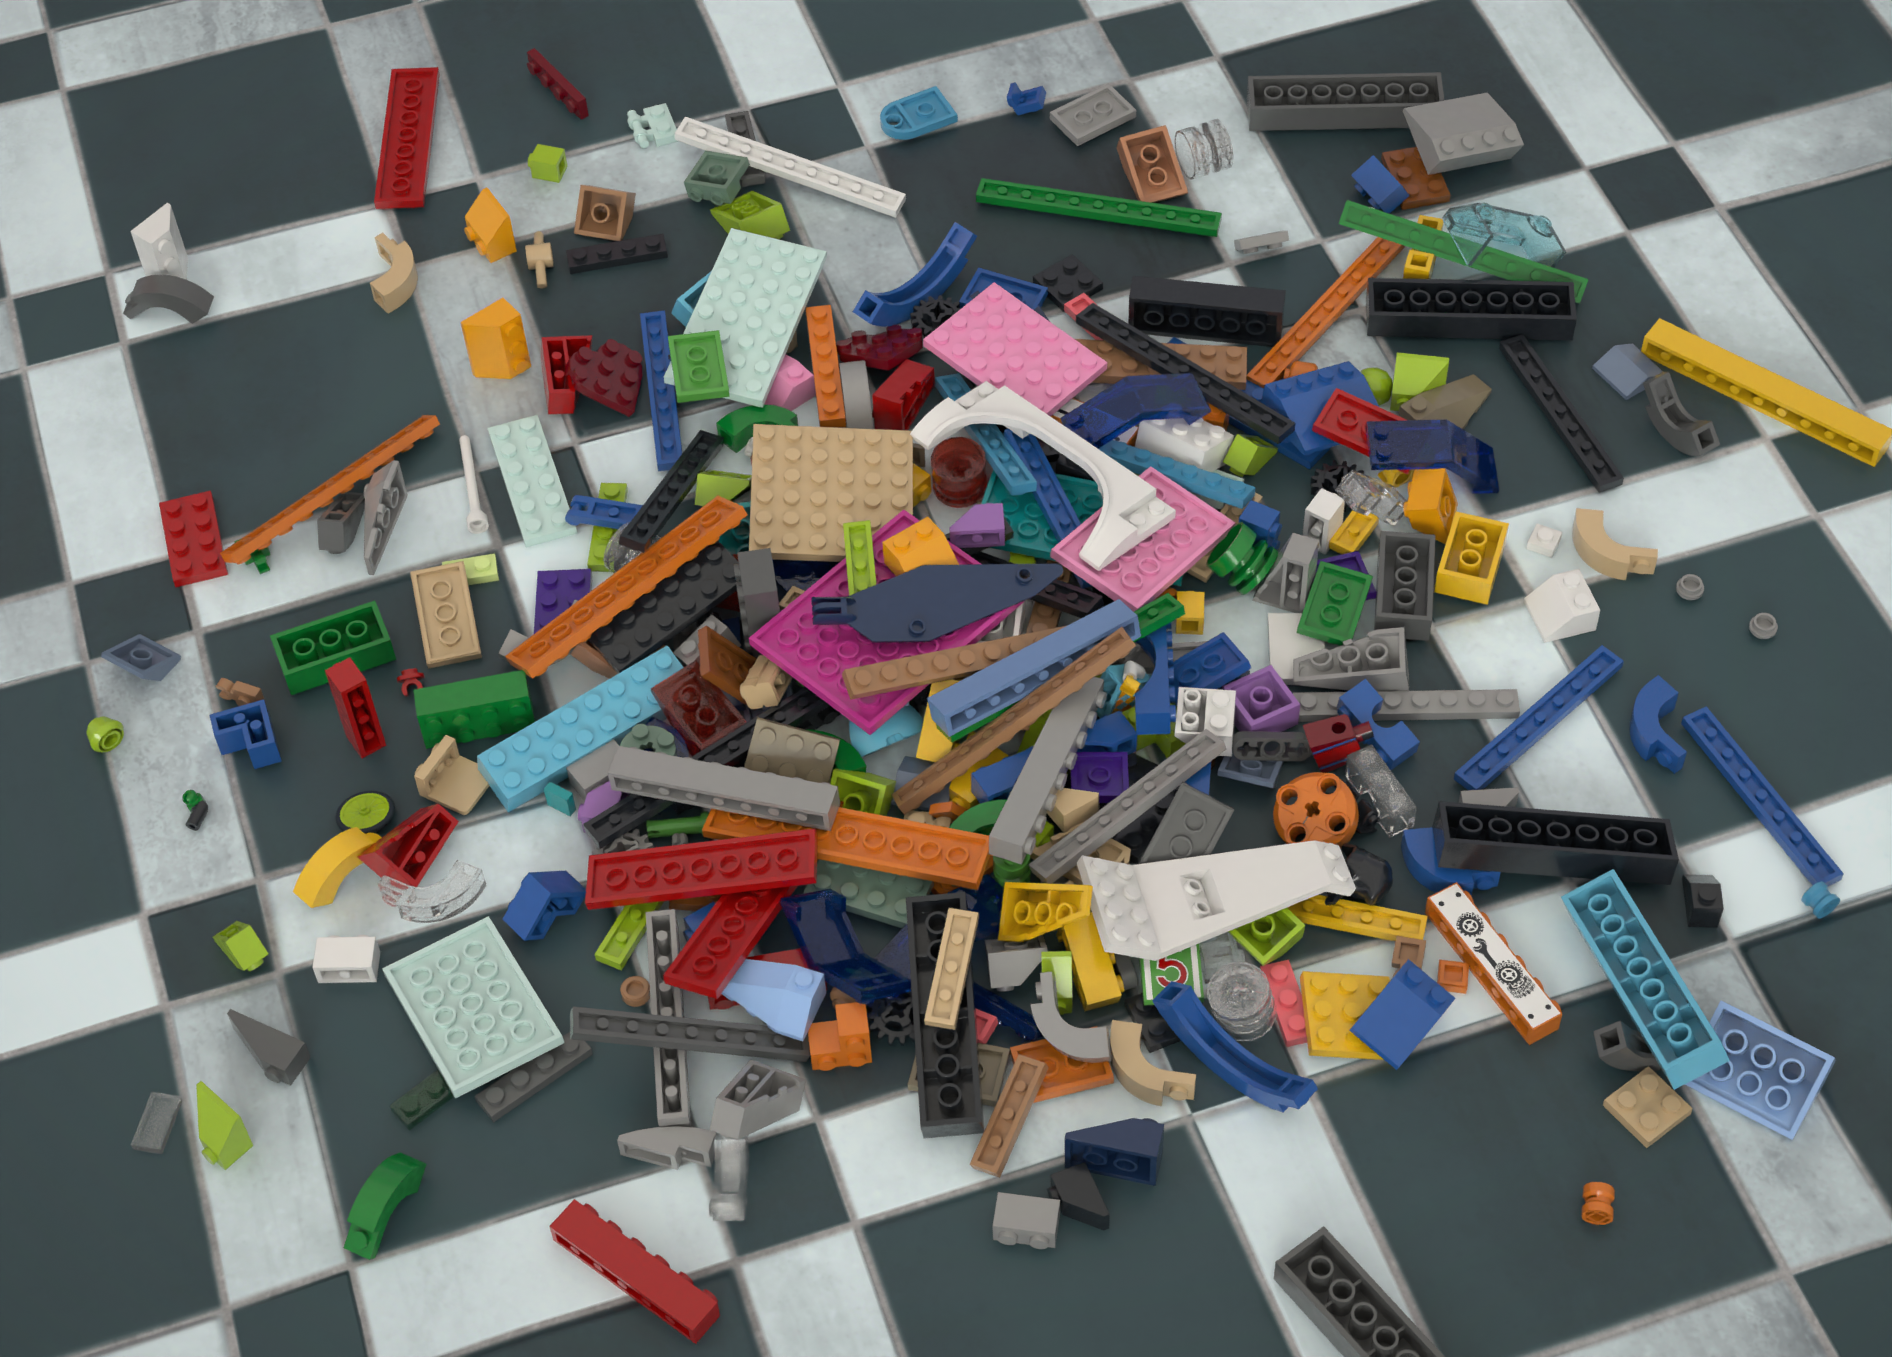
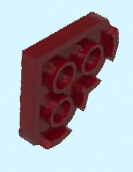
M892 325L886 328V332L876 335H866V331L862 330L854 331L851 333L850 338L836 342L837 354L840 355V361L842 362L865 360L866 367L890 370L923 348L922 329H902L900 325Z
M609 339L596 352L588 347H581L575 352L566 364V375H570L576 384L574 388L583 395L630 417L635 411L642 378V356L638 351L631 350L624 344Z

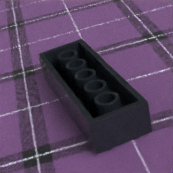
M1133 276L1129 294L1128 324L1146 335L1274 347L1282 336L1286 290Z

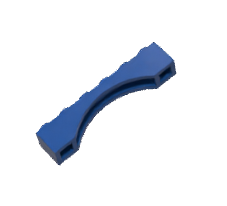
M1171 623L1136 641L1150 657L1155 667L1151 678L1135 694L1136 735L1171 734L1170 722H1176V706L1170 705V703H1175V686H1169V684H1174V667H1168L1173 666V649H1167V647H1172V631H1166V629H1172Z
M1121 711L1104 715L1096 720L1092 729H1087L1085 745L1083 749L1078 748L1077 752H1127L1129 755L1136 752V731ZM1034 746L1013 756L1005 757L1001 761L987 767H981L971 773V792L980 804L992 800L1008 799Z

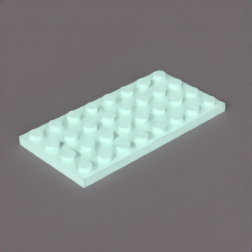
M731 228L683 333L690 334L719 330L730 397L723 398L763 408L826 261L827 251ZM670 362L664 375V383L675 386L672 364Z

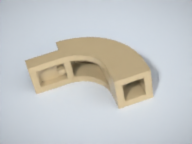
M381 233L375 237L378 253L391 268L384 275L370 282L374 301L389 314L411 297L417 285L418 274L409 245L405 241L397 244L394 239L390 240L384 233Z
M1576 508L1572 532L1573 543L1579 556L1587 565L1603 575L1620 580H1626L1628 572L1654 574L1658 549L1621 545L1613 541L1606 534L1603 526L1604 511Z
M1112 1020L1110 1032L1111 1066L1117 1079L1128 1092L1140 1100L1162 1106L1163 1096H1169L1175 1100H1194L1196 1074L1162 1070L1151 1065L1144 1058L1140 1050L1142 1024Z

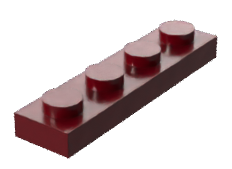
M535 48L528 51L529 62L527 67L533 76L536 75L545 88H549L558 101L561 100L566 105L570 113H574L580 120L588 117L586 98Z

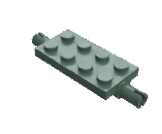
M819 859L817 863V883L807 884L804 890V897L908 930L906 897L930 895L934 882Z

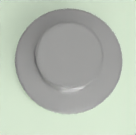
M1687 574L1678 580L1676 591L1680 597L1686 600H1696L1703 595L1704 585L1698 576Z
M1768 613L1757 614L1751 619L1749 624L1750 632L1760 639L1772 638L1778 629L1775 618Z

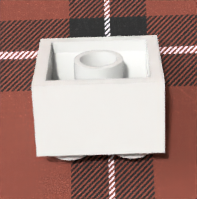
M1580 569L1551 576L1524 598V603L1544 643L1596 630L1600 608Z

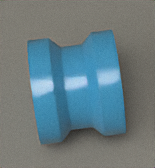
M1821 881L1810 887L1802 896L1801 901L1805 906H1810L1813 909V914L1818 919H1821L1838 906L1840 898L1836 894H1831L1828 891L1827 884Z

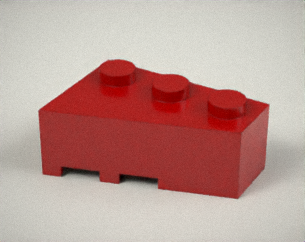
M592 335L541 337V366L548 415L574 414L580 392L574 388L576 384L570 375H566V364L570 357L581 347H588L592 350Z
M906 359L873 393L872 418H874L875 429L908 431L935 386L933 367Z
M439 803L420 808L357 857L397 892L415 889L459 821Z

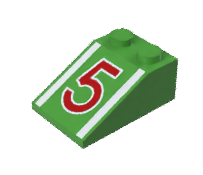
M1199 944L1157 961L1138 958L1144 1005H1154L1152 1000L1171 981L1190 985L1199 1000L1204 1002Z

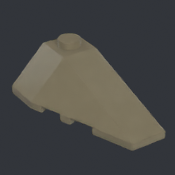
M1473 374L1416 395L1400 406L1399 416L1431 430V437L1427 445L1438 455L1453 445L1457 435L1462 428L1465 429L1471 416L1479 410L1492 389Z

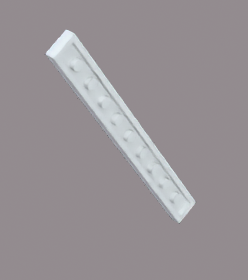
M688 117L683 119L675 132V140L705 151L748 157L749 166L895 218L906 201V194Z

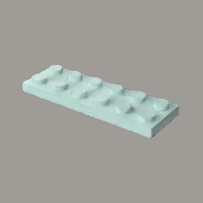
M538 415L487 428L525 547L577 534L576 526L568 524L565 520L567 511L570 509Z

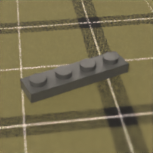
M749 111L725 114L728 132L756 141ZM749 166L740 179L741 186L766 183L764 171Z
M570 1032L563 1036L564 1044L518 1066L475 1096L476 1102L494 1123L593 1055L590 1046L584 1040L570 1039Z

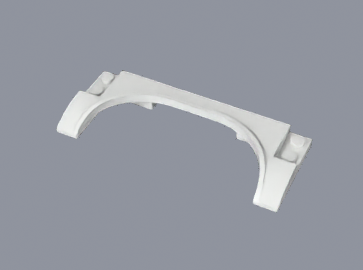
M985 381L955 401L949 397L927 413L910 433L914 441L930 450L965 426L981 423L999 424L1010 429L1022 439L1029 434L1038 437L1079 465L1097 483L1098 491L1103 498V507L1098 522L1079 553V558L1098 571L1175 519L1176 510L1156 497L1155 487L1005 385L998 389Z

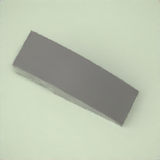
M694 1127L648 1128L619 1135L617 1139L621 1155L675 1170L679 1169L682 1160L711 1167L719 1148L717 1132Z

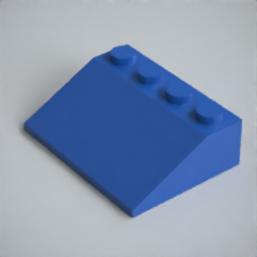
M1350 361L1265 384L1261 403L1296 423L1295 431L1287 438L1303 455L1340 445V443L1312 431L1313 424L1336 388L1379 407L1364 375Z

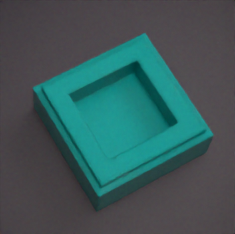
M549 782L544 788L547 805L571 817L576 810L573 793Z

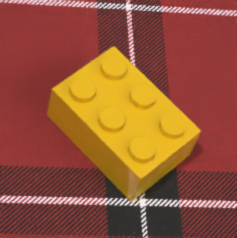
M1456 511L1437 571L1434 592L1488 605L1506 544L1509 523Z

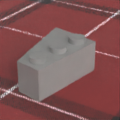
M1292 533L1278 553L1277 559L1269 573L1259 583L1252 601L1293 613H1303L1316 575L1319 540L1306 535Z
M750 1059L716 1097L709 1130L720 1133L725 1138L739 1140L798 1112L801 1106L806 1079Z

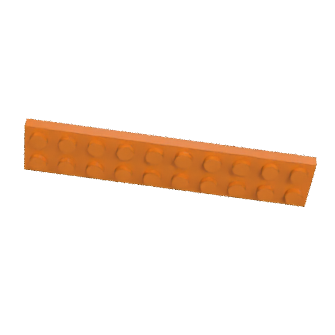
M719 495L647 548L644 553L642 552L505 656L507 661L516 669L523 670L532 679L535 676L542 675L547 671L548 666L556 660L566 657L573 647L587 641L594 631L608 625L615 615L633 606L636 599L654 590L657 583L675 574L677 568L682 564L695 559L699 552L707 545L716 543L723 533L737 527L741 520L748 515L745 509L737 503Z
M841 807L838 809L831 831L716 809L710 810L702 828L704 837L717 840L816 829L818 834L817 859L978 890L990 858L989 835Z

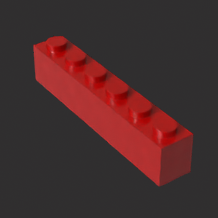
M574 1199L549 1226L553 1240L693 1343L696 1344L720 1317L718 1299L713 1293L707 1289H703V1291L694 1286V1282L688 1275L683 1272L676 1273L670 1268L669 1263L658 1254L655 1256L651 1255L638 1239L634 1237L629 1239L622 1234L621 1228L611 1220L606 1222L601 1219L598 1212L587 1203L582 1205Z

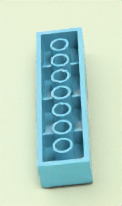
M665 646L477 755L478 770L509 813L543 793L544 788L549 782L558 784L568 778L566 767L613 739L620 746L623 738L632 731L635 725L656 726L697 702L698 687L670 648Z
M1614 869L1561 896L1571 919L1674 1090L1730 1061L1721 1040Z

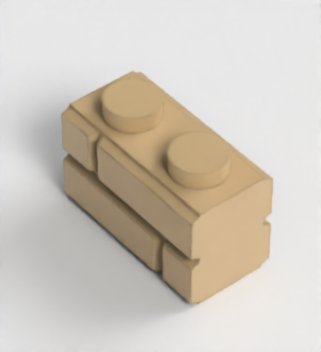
M760 655L753 667L749 669V674L744 683H741L740 693L750 709L763 708L764 705L766 707L778 706L793 677L767 657Z

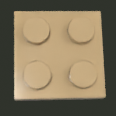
M1649 1066L1607 1097L1603 1103V1106L1646 1148L1691 1115L1693 1109Z

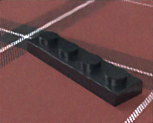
M663 233L566 250L570 274L668 258Z

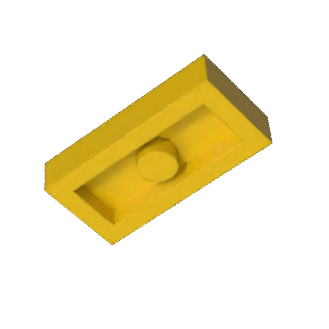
M1355 506L1330 539L1328 548L1340 554L1358 551L1378 525L1379 517Z

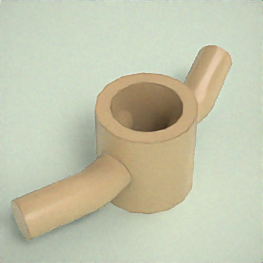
M537 231L534 233V244L525 246L528 269H536L537 287L546 288L545 268L554 267L552 247L550 242L544 243L543 233Z

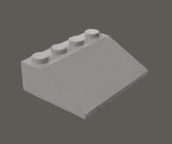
M1488 92L1407 107L1402 110L1428 175L1511 159L1524 145L1515 122Z

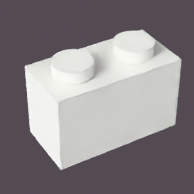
M1321 488L1305 509L1303 535L1319 540L1318 551L1326 554L1330 549L1328 548L1330 539L1342 525L1345 499Z
M332 935L317 938L313 970L318 983L377 982L380 949L376 937L367 935L340 937Z

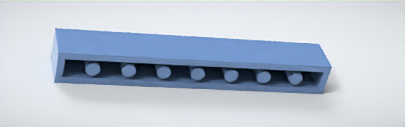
M1120 599L928 697L932 720L949 737L1023 699L1120 627L1124 628L1132 641L1140 638L1138 615Z

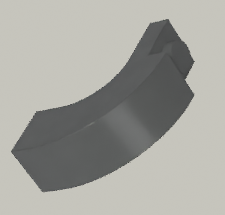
M150 275L136 281L133 291L125 300L126 307L123 314L132 319L149 308L161 307L178 313L193 324L208 315L214 296L199 285L180 277Z
M1661 372L1643 382L1650 404L1645 406L1646 411L1661 436L1675 449L1687 455L1701 456L1720 445L1712 421L1698 420L1684 409L1677 396L1669 372Z
M1622 1021L1593 1031L1599 1058L1608 1065L1626 1071L1641 1072L1648 1066L1653 1071L1662 1070L1640 1032L1629 1028Z

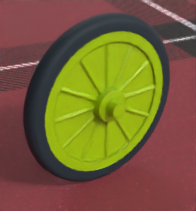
M379 791L359 792L348 797L338 807L335 816L336 824L342 831L358 827L365 834L376 833L390 823L395 813V805L393 800L385 793Z

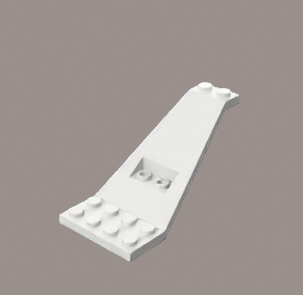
M1315 840L1137 865L1083 855L1077 862L1083 885L1093 886L1091 910L1104 951L1154 961L1323 892L1351 896L1356 889L1339 845Z

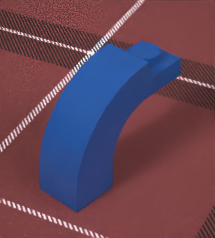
M1658 675L1640 690L1635 699L1629 725L1630 737L1636 751L1645 761L1655 756L1662 766L1667 767L1675 774L1683 768L1687 751L1664 732L1659 724V720L1675 709L1679 693Z
M1432 827L1403 830L1401 850L1404 862L1413 877L1427 889L1437 893L1457 882L1463 891L1466 890L1472 895V891L1475 888L1488 890L1498 886L1501 872L1438 867Z

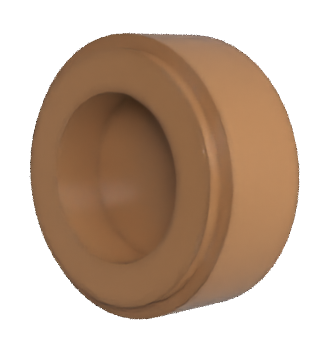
M632 976L622 983L620 988L621 996L627 1005L638 1007L644 1005L650 999V985L645 978Z

